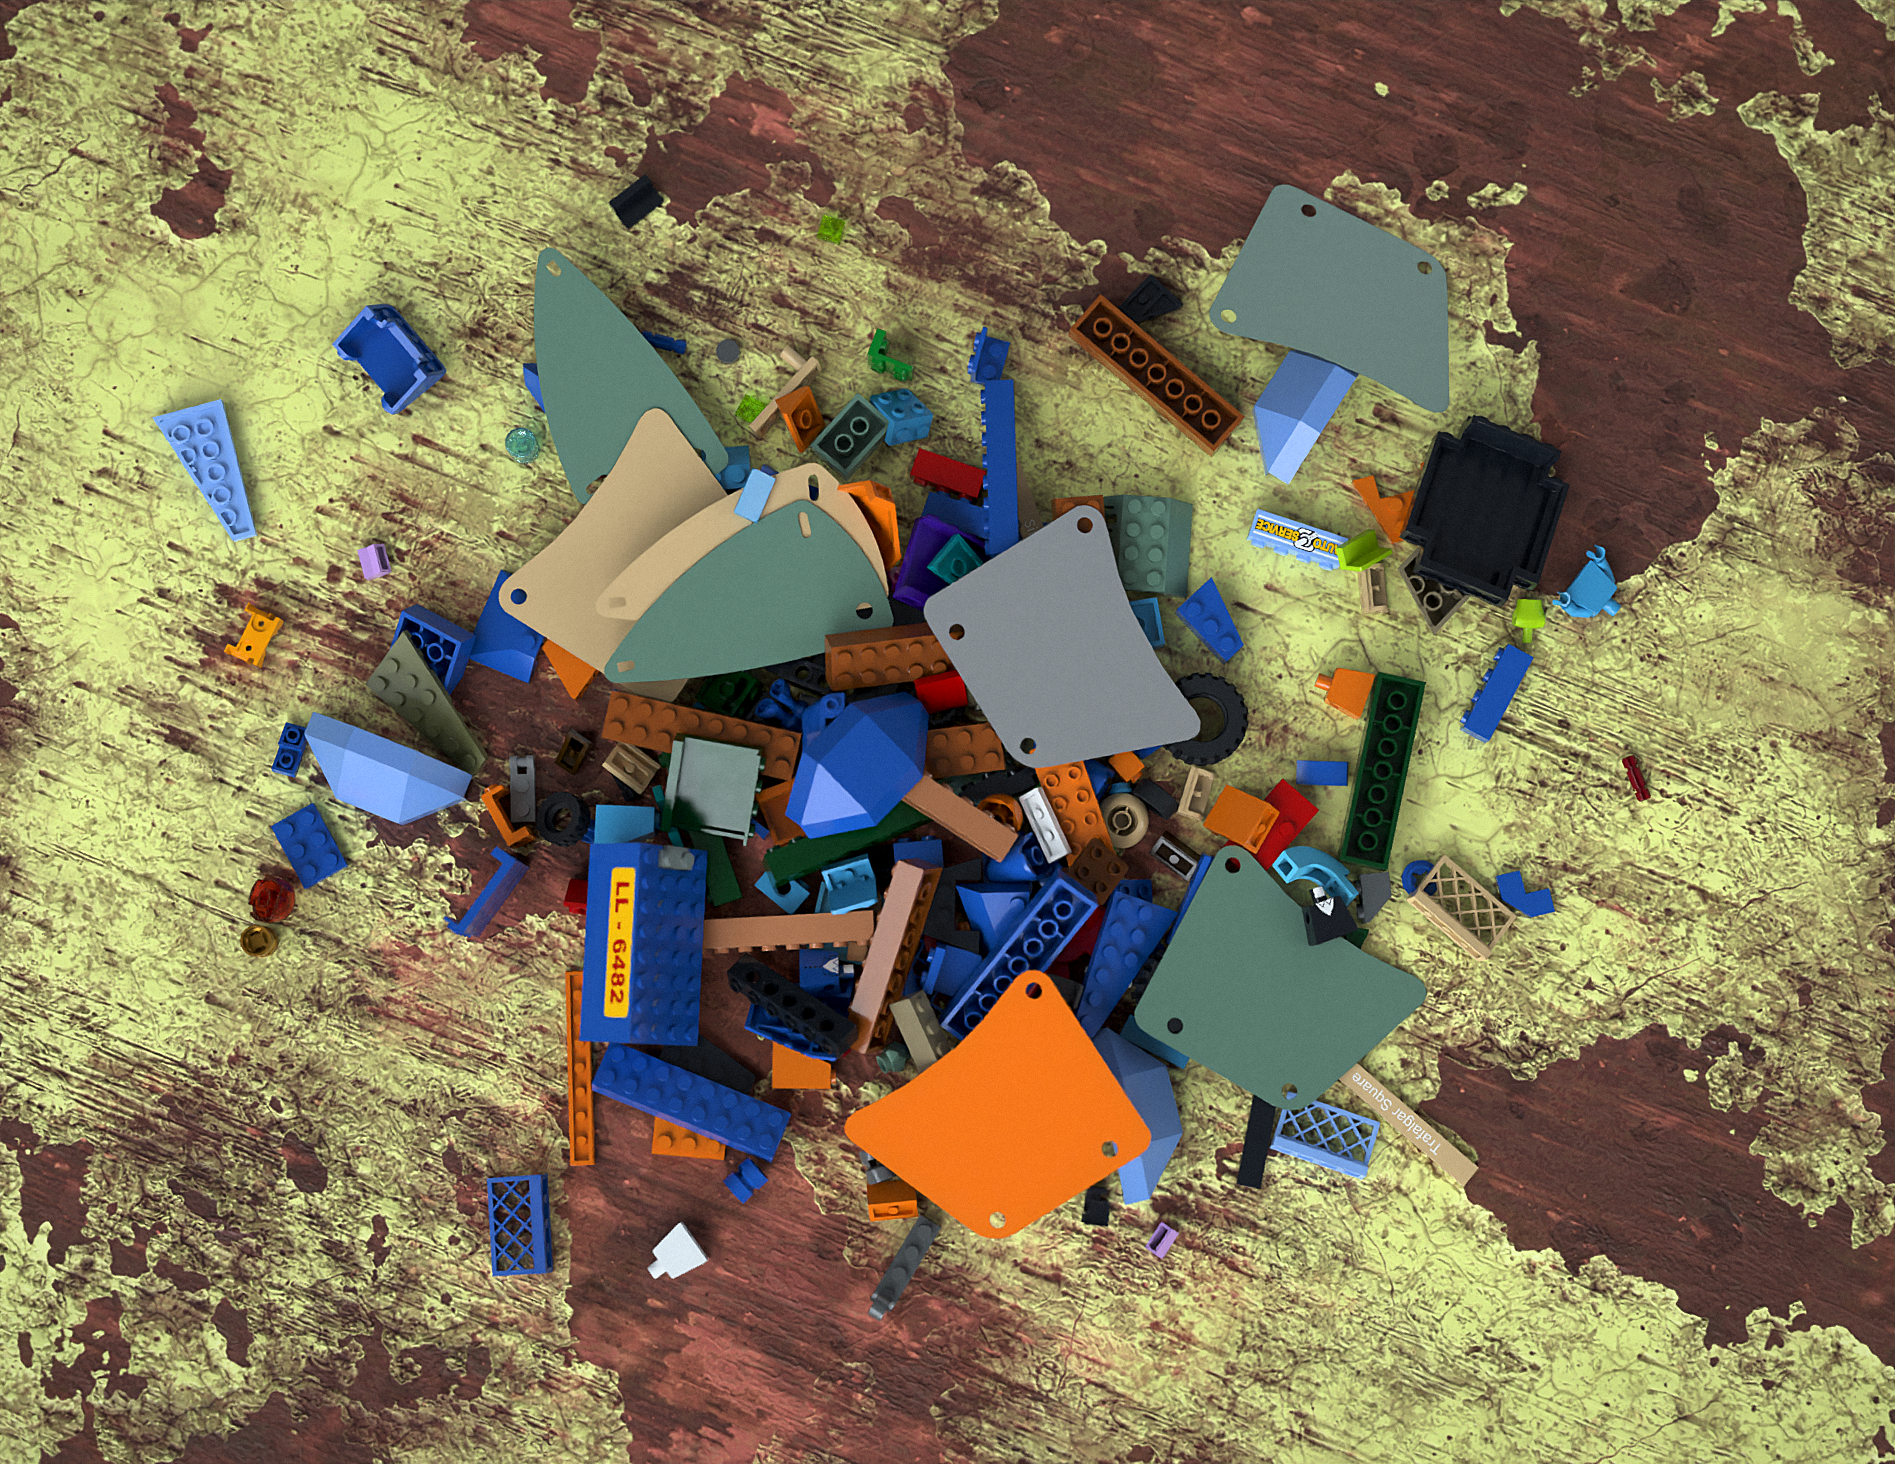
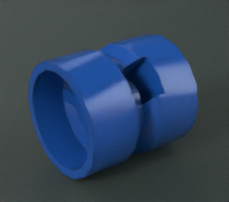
M749 1157L738 1166V1172L732 1171L723 1180L729 1190L743 1204L754 1194V1189H760L769 1181L768 1177Z

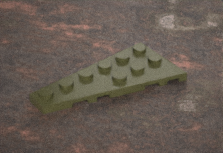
M405 630L396 640L366 685L474 777L489 759V756L475 734L469 731L464 723L463 715L461 712H457L451 703L453 701L434 670L430 669L426 664L420 648H416L410 639L412 636L409 631Z

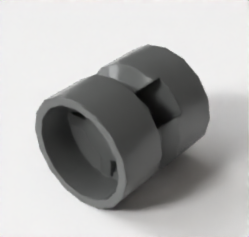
M858 1152L862 1165L868 1168L865 1174L869 1185L897 1176L882 1163L877 1165V1160L867 1152Z

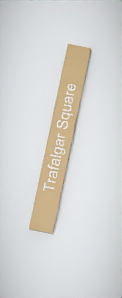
M1358 1063L1339 1079L1461 1186H1464L1478 1170V1167Z

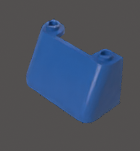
M389 304L367 305L332 344L336 348L337 354L343 360H357L385 393L381 397L382 407L391 415L400 413L446 374V368L401 314Z
M844 693L827 694L804 709L802 713V752L850 704Z

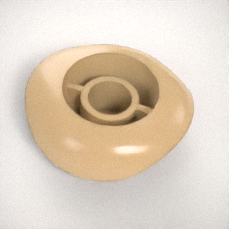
M1116 793L1106 797L1099 804L1114 847L1128 848L1141 841L1148 829L1149 816L1146 806L1139 798L1128 793Z

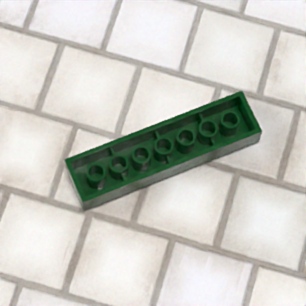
M1378 672L1375 675L1336 859L1339 862L1382 872L1388 869L1426 682Z
M941 780V781H939V782H937V783L941 785V783H944V782H943V780ZM900 800L876 826L811 839L808 837L803 838L800 835L789 840L787 846L781 848L780 845H776L767 849L762 864L773 889L815 872L823 866L841 861L934 820L903 800Z

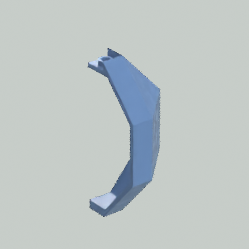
M1297 349L1289 351L1252 410L1265 476L1269 472L1286 484L1290 483L1359 373L1314 354Z
M313 712L304 735L336 799L400 825H405L467 800L464 798V795L473 775L358 727Z
M1108 1027L1098 1030L1094 1037H1088L1151 1134V1141L1147 1150L1118 1169L1123 1191V1202L1127 1205L1150 1199L1183 1134L1167 1066ZM1112 1141L1114 1152L1116 1155L1118 1152V1146L1115 1142Z

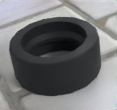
M1142 778L1132 791V794L1139 798L1149 810L1165 820H1168L1179 806L1178 802L1170 794L1147 778Z

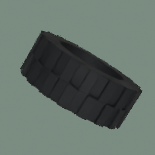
M561 791L560 793L555 792L553 795H549L541 803V807L537 811L536 828L540 833L539 835L544 840L560 847H569L570 845L577 844L579 840L583 839L584 834L587 833L591 822L589 806L584 803L583 799L569 792ZM563 808H569L572 812L570 824L565 830H557L555 828L557 814Z

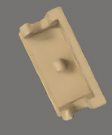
M1375 563L1361 572L1357 571L1362 615L1388 613L1383 563Z
M1194 766L1190 767L1176 814L1198 821L1202 820L1215 778L1214 773Z

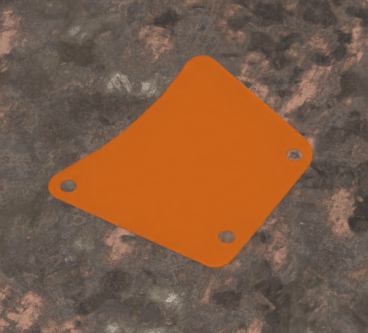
M1029 970L1020 974L982 1022L956 1048L905 1086L853 1113L847 1118L844 1126L847 1137L853 1143L966 1227L982 1237L993 1239L1006 1238L1019 1232L1147 1150L1151 1141L1150 1130L1049 976L1036 970ZM1030 983H1037L1041 986L1042 994L1039 998L1031 999L1027 996L1026 987ZM1113 1141L1117 1144L1118 1152L1114 1157H1107L1102 1153V1145L1105 1142ZM995 1212L1002 1213L1006 1218L1005 1225L1001 1228H995L990 1224V1216Z

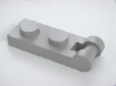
M517 755L510 756L511 822H536L535 756L527 755L526 758H518ZM519 767H527V774H519Z

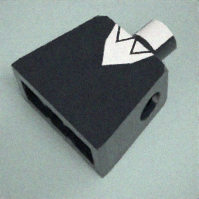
M1323 885L1309 890L1314 904L1302 908L1309 947L1358 930L1355 921L1339 895L1327 898Z

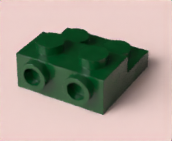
M743 671L710 675L695 698L716 712L745 718L750 712L749 708L752 703L757 702L762 697L763 685Z

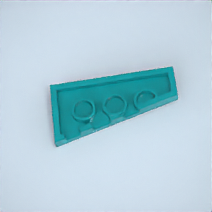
M955 534L929 563L927 568L951 585L984 563L960 534Z

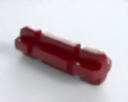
M1631 755L1623 758L1622 763L1624 768L1628 770L1626 773L1633 790L1636 789L1637 793L1635 795L1637 800L1642 802L1651 798L1649 789L1645 787L1647 784L1640 767L1637 768L1636 764L1638 762L1636 757Z

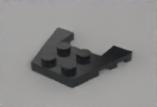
M982 858L942 869L922 934L971 952L979 953L980 931L954 930L955 881L981 880Z

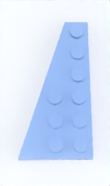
M219 399L153 417V420L159 426L164 437L176 452L181 463L204 495L208 504L212 507L231 539L236 542L258 536L223 400Z

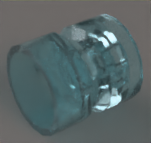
M515 428L507 434L505 447L516 462L529 464L538 458L540 445L530 430Z

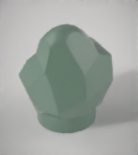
M894 1041L887 1044L876 1059L884 1073L889 1071L901 1072L912 1055L908 1046Z

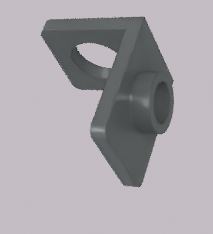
M1048 973L1047 976H1049L1066 1004L1073 1009H1077L1084 986L1079 982Z

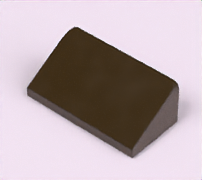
M1168 831L1162 834L1149 852L1150 855L1187 882L1193 875L1200 859L1198 853Z

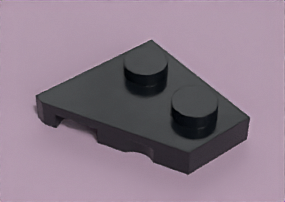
M1150 274L1118 309L1137 325L1180 310L1184 304Z

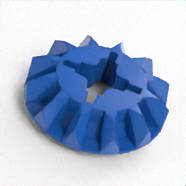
M1417 860L1405 867L1401 878L1402 887L1408 895L1418 887H1414L1417 879L1412 873L1421 875L1426 871V876L1434 866L1432 863L1425 860ZM1436 882L1428 883L1429 886L1426 885L1423 889L1429 896H1432L1437 891Z

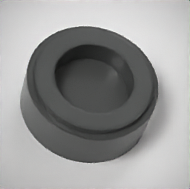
M726 339L717 345L716 355L720 362L733 364L739 359L740 349L735 341Z

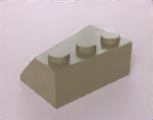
M1419 546L1400 565L1398 571L1434 635L1471 596L1413 572L1421 548Z

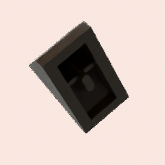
M571 729L556 758L555 764L575 776L595 745Z

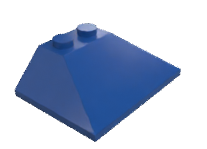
M501 569L473 632L476 638L469 659L529 684L538 665L536 658L546 637L511 616L501 607L499 602L500 588L506 579L513 575ZM515 589L511 593L513 603L522 604L526 601L527 594L523 589Z

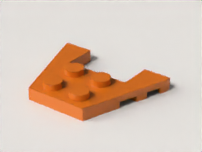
M1374 475L1353 480V487L1359 492L1363 502L1369 507L1376 518L1375 520L1392 544L1403 542L1404 540L1399 538L1415 490L1380 498Z

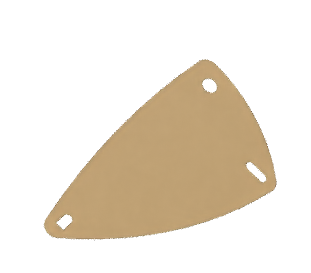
M808 463L771 476L776 480L759 520L799 500L812 503L832 518L859 546L875 570L888 597L887 578L877 542L855 501L848 492L837 490L838 485L841 484L823 466L817 463ZM810 475H816L818 478L819 499L816 501L811 500L809 495L808 478ZM744 488L701 510L649 547L598 597L595 603L597 613L605 618L638 621L653 603L699 560L738 532L755 523L734 513ZM801 512L798 514L801 533L803 537L808 538L811 536L808 516L805 512ZM623 597L626 599L625 606L610 608L609 598ZM861 603L857 606L856 610L872 606L868 603Z

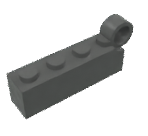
M922 1214L919 1215L870 1297V1300L874 1303L869 1309L868 1315L880 1321L886 1311H892L940 1231L941 1226Z

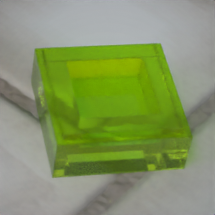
M823 215L816 238L839 245L846 222Z
M745 394L735 416L751 424L767 405Z

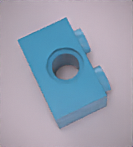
M766 871L755 884L758 889L790 915H795L811 895L807 891L810 887L799 878L797 881L789 882L791 890L788 894H780L778 887L773 889Z

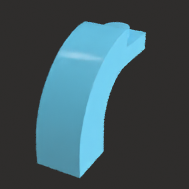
M1296 846L1288 848L1280 854L1272 865L1286 883L1297 879L1313 881L1319 886L1323 885L1324 890L1330 897L1339 895L1346 907L1349 906L1359 893L1346 878L1350 872L1344 865L1331 855L1312 847Z

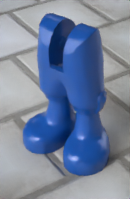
M778 679L771 686L769 693L774 699L790 708L792 714L784 711L770 698L763 699L757 705L755 713L762 719L776 718L781 721L782 727L802 732V713L808 707V704L802 700L796 701L790 693L788 682L784 679Z

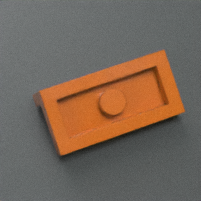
M896 1180L878 1182L872 1185L867 1184L870 1222L918 1217L916 1189L906 1181Z

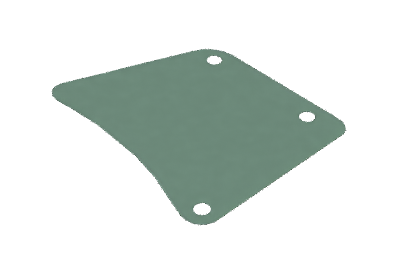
M1285 184L1274 187L1209 310V317L1214 326L1228 334L1280 344L1317 355L1377 381L1426 410L1434 413L1446 411L1449 406L1447 277L1441 264L1426 251L1307 192ZM1306 204L1312 205L1316 209V215L1313 217L1305 216L1301 211V207ZM1421 261L1428 262L1432 266V272L1429 274L1421 273L1417 268V264ZM1224 310L1233 311L1236 314V320L1232 323L1225 322L1221 318V312Z
M1229 845L1219 850L1135 1009V1020L1139 1028L1150 1036L1273 1106L1284 1110H1296L1307 1107L1320 1097L1414 1012L1425 1000L1426 988L1423 982L1415 976L1363 952L1342 937L1309 947L1302 907L1280 888L1248 851L1236 845ZM1231 857L1237 858L1241 866L1240 870L1233 874L1229 873L1225 868L1226 860ZM1172 1018H1179L1183 1023V1029L1178 1034H1172L1167 1028L1168 1021ZM1287 1083H1292L1297 1088V1095L1293 1099H1286L1282 1095V1087Z

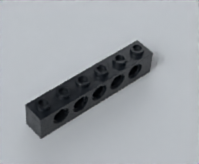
M745 953L727 971L728 984L734 992L742 993L752 1004L760 1005L770 1016L778 1017L788 1028L796 1029L802 1033L806 1040L814 1041L820 1045L827 1054H833L840 1059L858 1040L856 1024L748 953Z

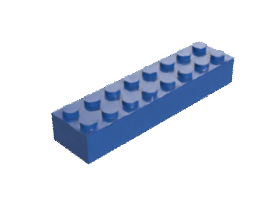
M1057 868L939 1015L940 1026L963 1041L982 1022L1020 974L1029 970L1044 973L1097 908L1096 895ZM1030 983L1026 987V994L1029 992V990L1033 987L1035 983Z
M610 1042L592 1082V1091L771 1164L791 1117V1113L620 1043Z

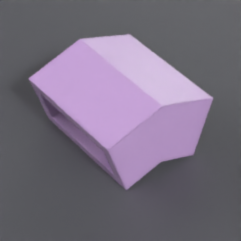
M372 544L357 550L366 580L382 577L392 572L384 544Z
M1161 1222L1145 1248L1163 1259L1179 1233ZM1168 1229V1232L1166 1233V1235L1164 1236L1156 1250H1154L1155 1246L1157 1245L1165 1231Z

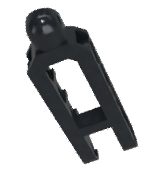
M801 658L764 666L767 671L779 675L780 679H784L789 685L819 697H824L831 693H842L843 691H832L830 686L827 688L820 687V682L826 679V669ZM801 671L809 672L808 677L805 679H799L797 675ZM869 686L854 688V693L848 696L847 699L849 703L891 694Z

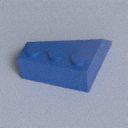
M418 604L402 610L390 649L401 633L408 630L412 636L410 639L416 648H420L423 653V659L430 669L434 670L450 695L464 675L476 635Z
M1028 882L956 884L972 930L980 931L979 949L982 954L988 955L1029 904Z

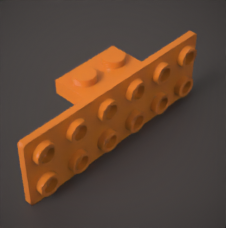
M1035 749L1030 750L1029 753H1033ZM1084 761L1035 768L1040 785L1072 853L1065 856L1069 867L1072 866L1082 850L1093 838H1097L1116 855Z

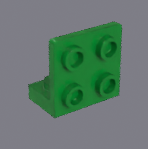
M877 328L867 353L868 365L871 366V370L880 374H884V371L893 374V378L901 382H906V380L912 381L914 377L913 366L886 356L889 350L887 333Z

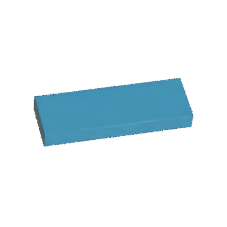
M1129 1015L1119 1034L1121 1037L1182 1069L1185 1068L1189 1057L1144 1032L1137 1025L1135 1016Z

